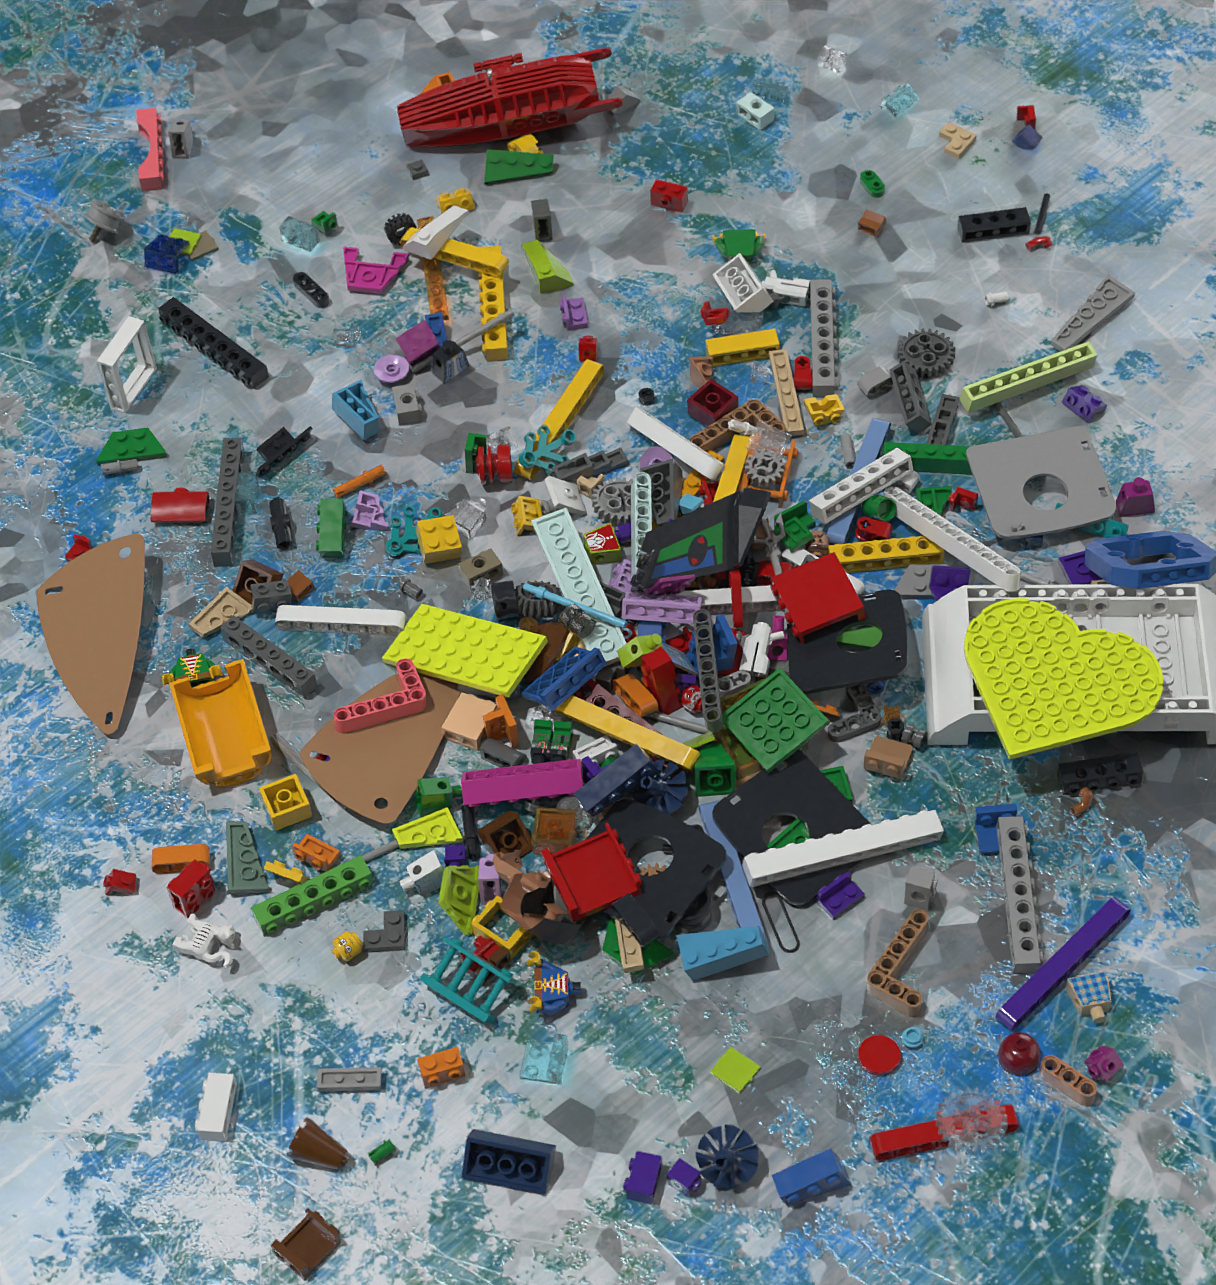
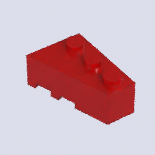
M661 646L642 656L641 670L643 677L641 679L643 686L655 697L658 703V710L663 714L669 715L683 708L684 706H682L677 696L680 693L679 687L675 688L674 680L677 677L673 661Z

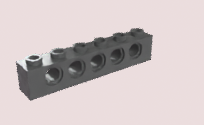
M234 615L220 627L223 641L303 699L318 687L315 673Z

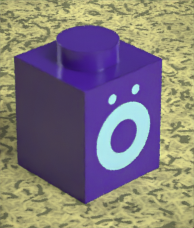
M679 1158L667 1173V1184L689 1198L693 1192L696 1193L702 1184L701 1172Z

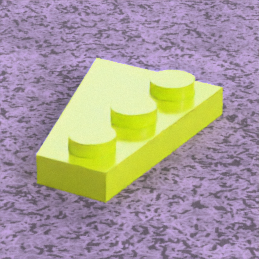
M448 807L392 829L400 849L463 842V838Z

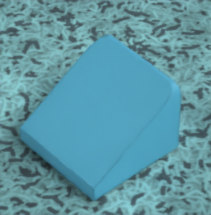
M685 494L680 499L678 509L682 515L691 513L704 503V500L690 494Z

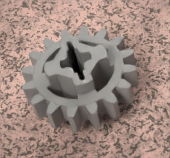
M762 448L760 453L755 450L754 456L749 454L748 460L745 461L744 472L747 473L746 478H752V484L758 482L759 487L762 483L765 484V487H768V483L774 486L775 481L780 482L781 476L784 475L785 463H782L783 458H777V452L771 454V449L765 452Z

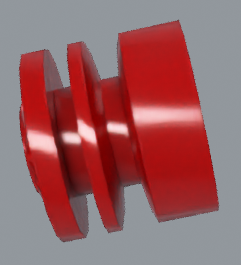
M510 444L498 445L495 454H493L491 446H487L488 454H484L483 446H479L476 461L481 485L486 484V476L490 477V484H493L495 475H498L500 483L513 482Z

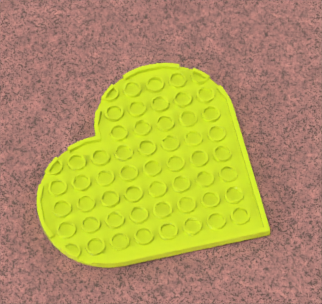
M1029 598L1002 600L983 609L981 614L973 618L967 628L964 640L965 660L1009 760L1133 727L1150 716L1160 701L1163 689L1162 669L1154 654L1145 645H1140L1133 640V637L1121 632L1116 634L1106 632V629L1080 631L1076 623L1067 614L1056 610V606L1049 603L1028 601Z

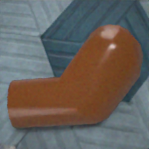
M1087 787L1080 790L1081 802L1070 809L1074 816H1078L1090 807L1093 792L1089 791Z

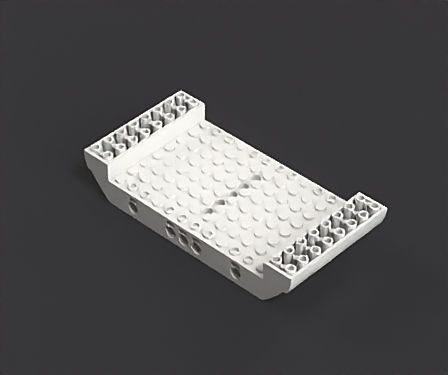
M1111 584L1020 585L1019 590L1014 592L1005 591L998 585H963L943 596L935 603L928 604L922 614L928 745H967L969 732L996 731L967 666L964 656V640L969 624L973 618L981 614L983 609L996 602L1014 598H1029L1028 601L1038 603L1043 601L1056 606V610L1067 614L1076 623L1079 630L1106 629V632L1127 634L1133 637V640L1140 645H1145L1154 654L1163 674V689L1160 701L1155 710L1145 720L1133 727L1120 731H1206L1207 744H1216V595L1199 584H1171L1140 589Z

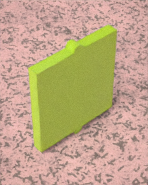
M174 228L170 236L167 237L163 250L190 256L194 248L198 246L197 243L201 238V234Z
M708 732L682 744L695 748L713 741L715 738L713 732Z
M730 1047L722 1057L718 1058V1062L710 1070V1074L740 1094L746 1085L752 1082V1078L760 1070L761 1066Z

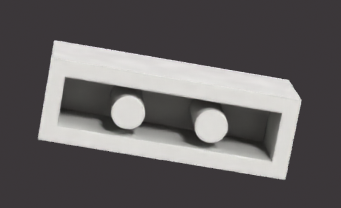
M208 1073L207 1080H204V1098L199 1102V1112L201 1113L199 1119H196L195 1131L198 1132L200 1140L226 1142L237 1086L234 1074Z

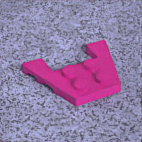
M344 247L348 290L382 294L409 261V254L393 252L390 265L358 262L359 248Z

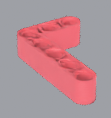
M403 658L396 664L397 680L402 691L336 709L333 713L335 730L339 733H347L424 711L426 708V692L412 660Z

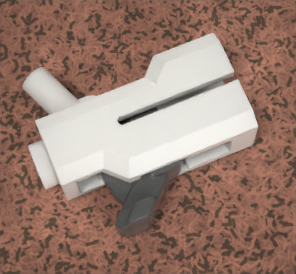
M771 270L769 272L770 277L767 276L765 281H762L763 286L774 301L769 305L771 308L778 307L780 303L806 306L810 294V280L799 278L794 280L777 278L776 271Z
M763 622L753 624L751 635L743 636L738 631L736 639L743 648L739 670L747 671L750 676H753L755 672V677L767 678L770 665L767 657L768 648L772 641L785 638L783 631L772 633L769 624Z

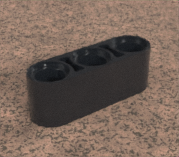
M630 893L611 904L615 914L641 947H644L660 936L656 926Z

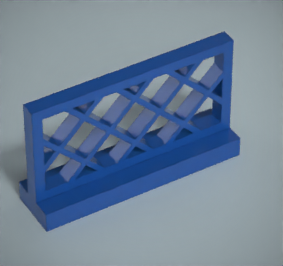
M575 646L520 694L522 698L544 704L547 710L553 712L606 666L607 662L600 649L593 648L590 651Z

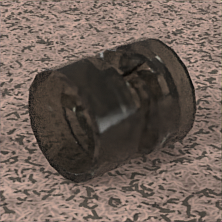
M575 603L570 604L564 609L559 620L568 630L571 629V632L580 639L589 636L596 626V619L587 612H584Z

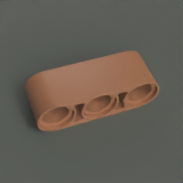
M1053 1055L1043 1058L1040 1076L1045 1082L1082 1106H1090L1094 1103L1097 1086L1091 1079ZM1047 1067H1051V1068H1053L1054 1070H1053V1071H1050V1070H1047L1046 1068H1047ZM1065 1079H1070L1072 1082L1069 1083V1082H1066V1081H1064V1080H1065ZM1082 1091H1088L1091 1094L1086 1095Z

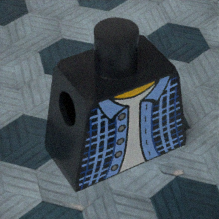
M444 341L442 347L433 354L432 374L443 384L469 367L464 350L454 341Z

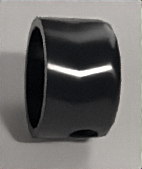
M513 580L492 583L491 593L496 620L519 618Z

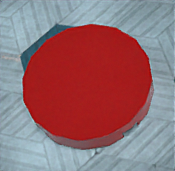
M873 1035L866 1038L860 1044L858 1059L862 1069L869 1074L875 1076L890 1074L898 1067L900 1062V1048L890 1037Z

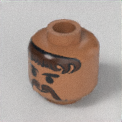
M811 531L814 539L805 544V550L819 558L827 555L829 546L828 536L823 531Z

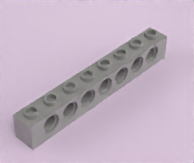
M831 279L810 280L813 398L834 395V391L838 390V379H834V376H838V366H834V363H837V352H834V350H837V339H833V336H836V326H833V323H836V313H832V310H836V301L832 300V297H835V287H832Z
M1023 816L998 817L996 829L1013 973H1036L1040 965H1043V953L1039 952L1041 935L1036 930V927L1039 926V918L1034 913L1037 902L1036 896H1032V890H1034V878H1030L1032 861L1028 860L1027 855L1030 854V844L1026 842L1025 836H1028V827L1023 822ZM1020 910L1025 911L1026 914H1022V913H1020V912H1018V911H1020ZM1020 929H1026L1029 932H1022ZM1023 948H1029L1031 951H1025Z

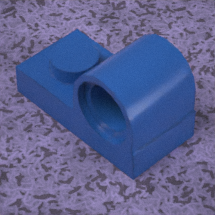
M442 312L425 315V321L442 347V343L447 340Z

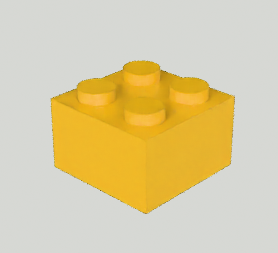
M454 515L417 521L416 534L424 564L461 557L462 545Z
M296 774L259 787L262 802L275 831L313 817L310 804Z

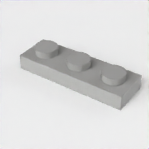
M381 1067L318 1069V1092L381 1090Z

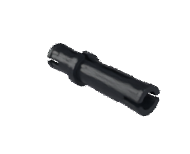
M462 805L463 843L466 846V857L469 860H475L479 858V837L476 834L474 807Z

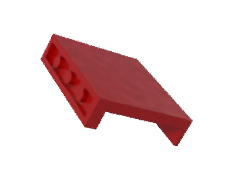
M835 552L771 577L773 585L770 588L774 597L778 596V605L781 610H785V619L788 624H792L793 635L795 638L799 637L802 644L804 643L803 636L854 615L857 616L859 621L866 618L864 606Z
M608 822L605 823L606 832L553 854L550 853L548 848L540 851L543 862L573 922L611 907L613 902L628 893L632 897L641 894V878L638 873L634 874V865L630 858L627 859L625 857L627 854L625 847L622 843H618V834L615 829L611 830Z

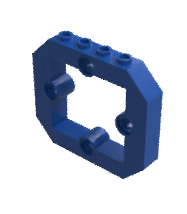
M1164 530L1094 539L1085 547V566L1111 585L1140 589L1209 580L1216 573V551L1191 534ZM1171 553L1176 557V559L1164 558L1155 563L1130 565L1125 561L1127 558L1138 559L1142 556Z

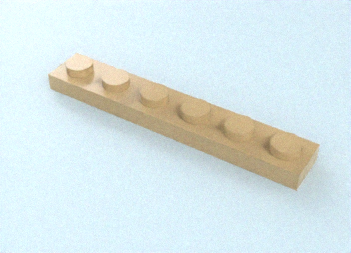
M787 349L769 351L782 421L786 427V437L804 435Z

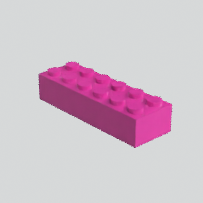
M581 759L462 772L461 778L464 805H469V807H476L481 805L480 803L486 802L494 805L504 800L518 802L521 798L537 800L540 799V796L556 798L560 794L566 793L574 796V793L583 786Z

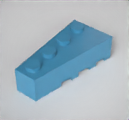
M759 926L677 935L684 971L692 981L770 955L766 936Z

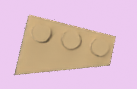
M226 587L189 623V628L202 638H205L220 630V627L233 615L241 619L253 613L252 605Z

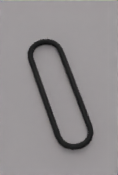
M773 892L765 894L762 898V905L780 948L789 953L796 951L799 948L800 942L782 898ZM768 896H776L780 901L797 942L796 947L793 949H786L781 943L765 904V899Z

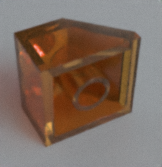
M537 807L531 839L533 853L541 854V850L548 848L550 853L553 854L575 845L577 810Z

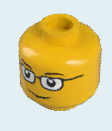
M345 931L332 941L334 948L331 951L337 960L342 958L343 961L348 962L361 953L363 943L355 932Z

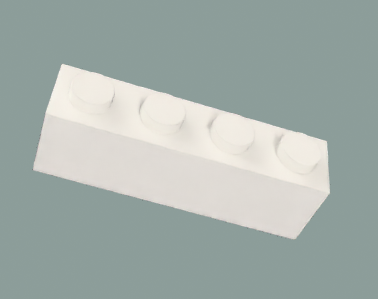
M740 253L712 274L736 312H761L774 302L752 267Z

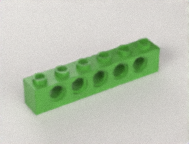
M360 855L251 907L253 917L263 936L275 933L286 925H291L305 916L314 914L315 911L329 907L341 899L348 898L359 890L367 889L370 885L374 884L372 873Z

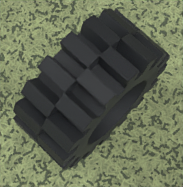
M398 213L397 217L393 215V219L389 218L387 220L388 223L385 222L384 224L388 240L394 245H397V243L401 245L400 240L409 228L417 229L413 218L405 213H402V216Z

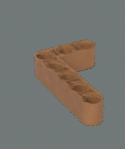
M752 399L696 433L689 440L705 452L708 450L714 451L732 440L734 434L740 435V433L728 428V422L734 419L740 422H748L754 427L761 428L763 436L772 444L780 445L785 442L786 427L761 401Z
M916 909L910 914L867 976V992L871 996L909 1017H915L921 1013L922 995L894 978L928 930L929 915L922 909ZM914 1002L916 1005H910L909 1003Z

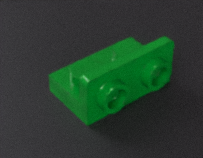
M468 433L465 445L466 473L473 474L474 468L477 467L476 457L479 446H483L484 454H487L486 435Z

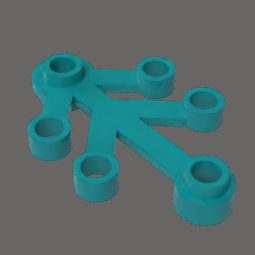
M541 425L537 430L539 442L538 449L533 452V443L536 440V435L533 432H528L524 436L526 447L525 451L519 455V463L527 469L536 466L544 469L548 475L553 474L552 467L556 465L552 462L546 463L538 458H547L557 462L558 465L563 463L561 459L565 462L570 460L566 455L561 456L551 451L562 445H572L577 438L575 432L567 429L561 434L559 439L546 445L550 429L546 425Z
M406 506L403 513L405 516V534L399 538L401 519L394 516L390 520V526L392 527L391 539L386 542L385 549L391 556H398L403 551L421 554V550L418 548L419 542L416 545L405 544L409 540L418 541L416 534L417 524L412 528L415 509L413 506ZM431 508L428 511L427 517L423 520L442 517L443 513L439 508ZM410 510L412 513L408 514L406 511Z

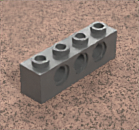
M903 361L891 368L890 374L905 425L915 433H919L931 426L932 423L916 370Z

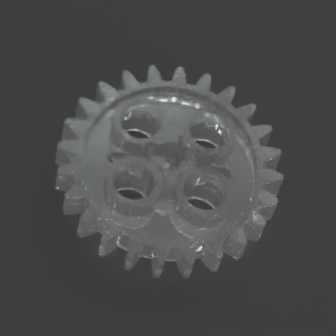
M726 295L725 299L719 297L718 301L713 300V304H710L712 309L728 307L730 311L726 323L711 325V330L715 329V333L722 332V336L725 334L730 336L751 331L756 332L757 328H761V324H763V311L736 312Z
M969 1086L966 1087V1092L958 1088L957 1095L951 1091L949 1098L944 1097L943 1104L939 1103V1111L936 1113V1118H938L936 1126L939 1127L938 1134H944L942 1141L950 1140L949 1147L957 1145L956 1152L964 1148L966 1155L969 1153V1150H973L974 1155H977L978 1149L986 1153V1147L993 1150L994 1143L1000 1144V1137L1004 1138L1005 1136L1004 1130L1007 1129V1115L1004 1114L1005 1107H999L1000 1100L993 1101L994 1094L986 1096V1089L982 1093H978V1087H975L974 1092L970 1091ZM959 1107H964V1108H966L967 1110L961 1111V1110H959L958 1108H959ZM980 1111H987L989 1114L983 1115ZM960 1126L964 1130H956L954 1127ZM982 1130V1131H984V1132H986V1133H985V1134H979V1133H977L976 1131Z

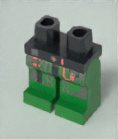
M535 719L530 751L532 764L568 759L573 736L572 722L554 721L553 732L551 720Z

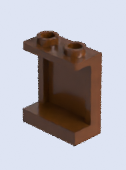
M309 1208L305 1210V1218L281 1242L276 1239L270 1245L273 1254L304 1281L341 1244L339 1230L333 1224H326L319 1212H312Z

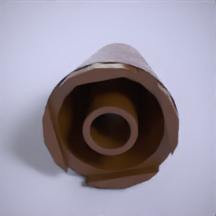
M306 1117L303 1122L307 1124L304 1128H298L289 1146L292 1152H288L287 1156L292 1159L336 1170L340 1167L344 1168L350 1157L347 1155L348 1150L313 1120Z

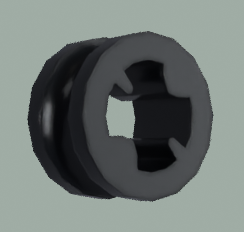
M643 388L638 393L640 404L645 406L653 404L655 397L652 389Z

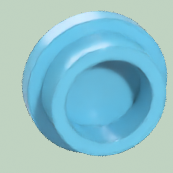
M910 1027L902 1033V1042L909 1048H917L923 1042V1035L919 1029Z

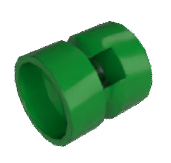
M874 494L862 503V511L867 517L889 521L896 514V503L892 498Z

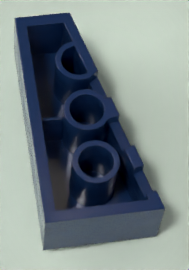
M635 744L577 790L574 795L586 812L591 816H595L641 786L640 782L644 776L653 778L661 771L651 757L638 744Z

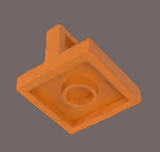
M504 696L495 697L497 711H491L483 715L486 739L493 738L495 740L507 737L511 747L514 749L519 747L517 724Z

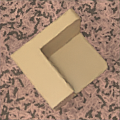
M600 474L597 478L590 476L588 479L580 476L577 479L578 492L592 500L593 490L597 489V485L602 486V481H605V475Z

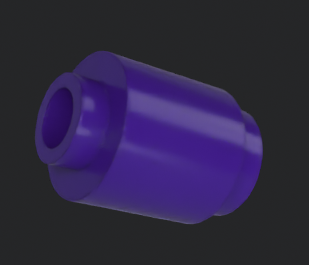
M631 522L616 526L614 533L620 544L631 541Z

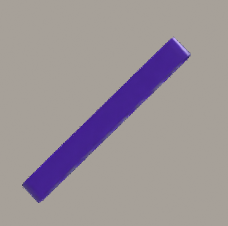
M1116 897L1108 900L1000 1007L995 1018L1011 1031H1014L1126 920L1131 909Z

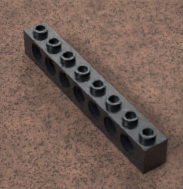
M172 297L158 308L159 319L164 325L167 324L187 342L190 341L196 349L202 350L208 358L214 359L220 367L226 368L232 376L238 377L244 385L254 389L269 378L267 365L175 297Z

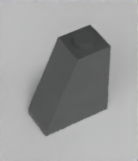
M548 199L532 200L531 208L536 240H553Z

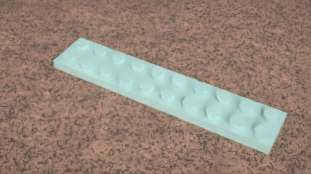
M567 508L531 520L563 597L614 616ZM569 608L586 650L600 649L607 665L620 661L617 650L627 644L620 627Z

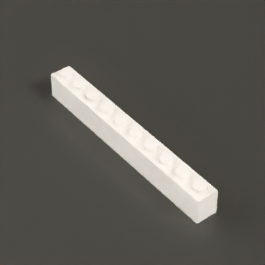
M923 810L916 815H904L899 819L892 821L889 819L884 820L876 825L867 824L860 829H847L840 834H827L823 838H811L803 843H791L783 848H771L759 854L751 853L744 857L742 867L749 886L754 887L938 841L941 839L944 830L935 810Z

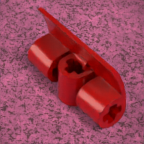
M181 487L176 488L174 492H153L150 520L152 523L205 522L206 508H209L210 504L209 492L189 491Z

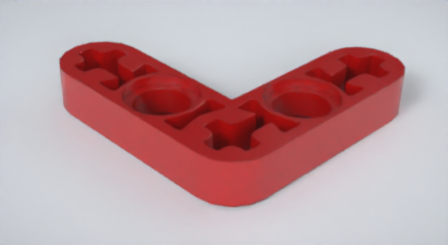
M729 570L733 628L743 627L740 571Z

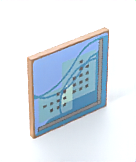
M661 642L663 649L673 661L674 669L678 667L693 675H697L684 652Z

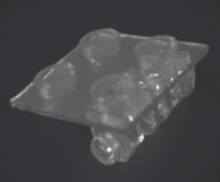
M758 420L746 445V449L753 452L756 450L758 453L761 452L762 448L765 452L771 449V454L777 452V458L782 457L792 435Z

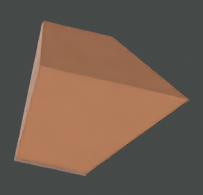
M689 357L690 381L700 389L712 379V357Z

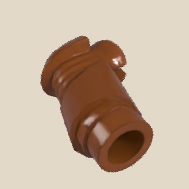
M713 574L702 576L700 583L705 588L711 589V587L715 588L718 585V580Z

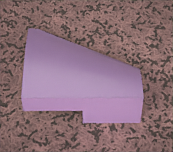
M360 490L351 527L365 530H387L388 523L384 520V511L379 505L378 495Z

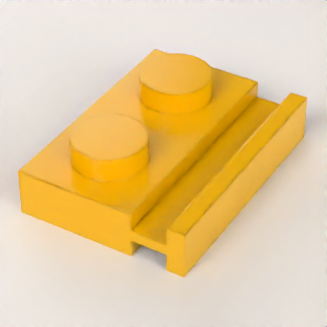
M274 860V863L266 861L264 866L265 870L300 884L310 880V878L303 875V870L292 867L291 870L286 869V864Z

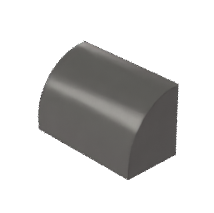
M493 738L487 739L480 747L481 759L500 768L522 765L527 758L526 754Z

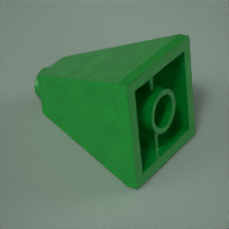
M711 741L702 746L700 756L695 763L696 797L729 795L736 789L735 762L720 742Z

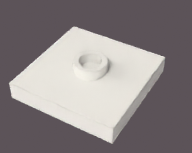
M551 476L545 479L554 507L559 509L567 508L568 512L580 516L586 513L575 484Z

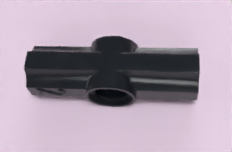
M275 497L269 502L272 531L275 535L277 548L287 550L292 546L289 514H287L285 499Z

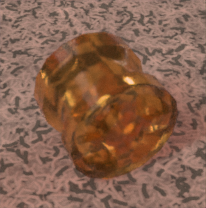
M525 617L520 620L519 629L531 632V629L538 625L537 620Z
M884 705V725H887V722L892 718H900L899 705L895 707Z

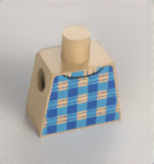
M1107 971L1068 978L1066 991L1079 1015L1082 1017L1091 1015L1094 1023L1105 1021L1104 1012H1108L1111 1005Z

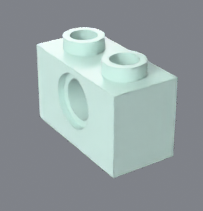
M750 92L737 101V115L761 130L774 121V107Z

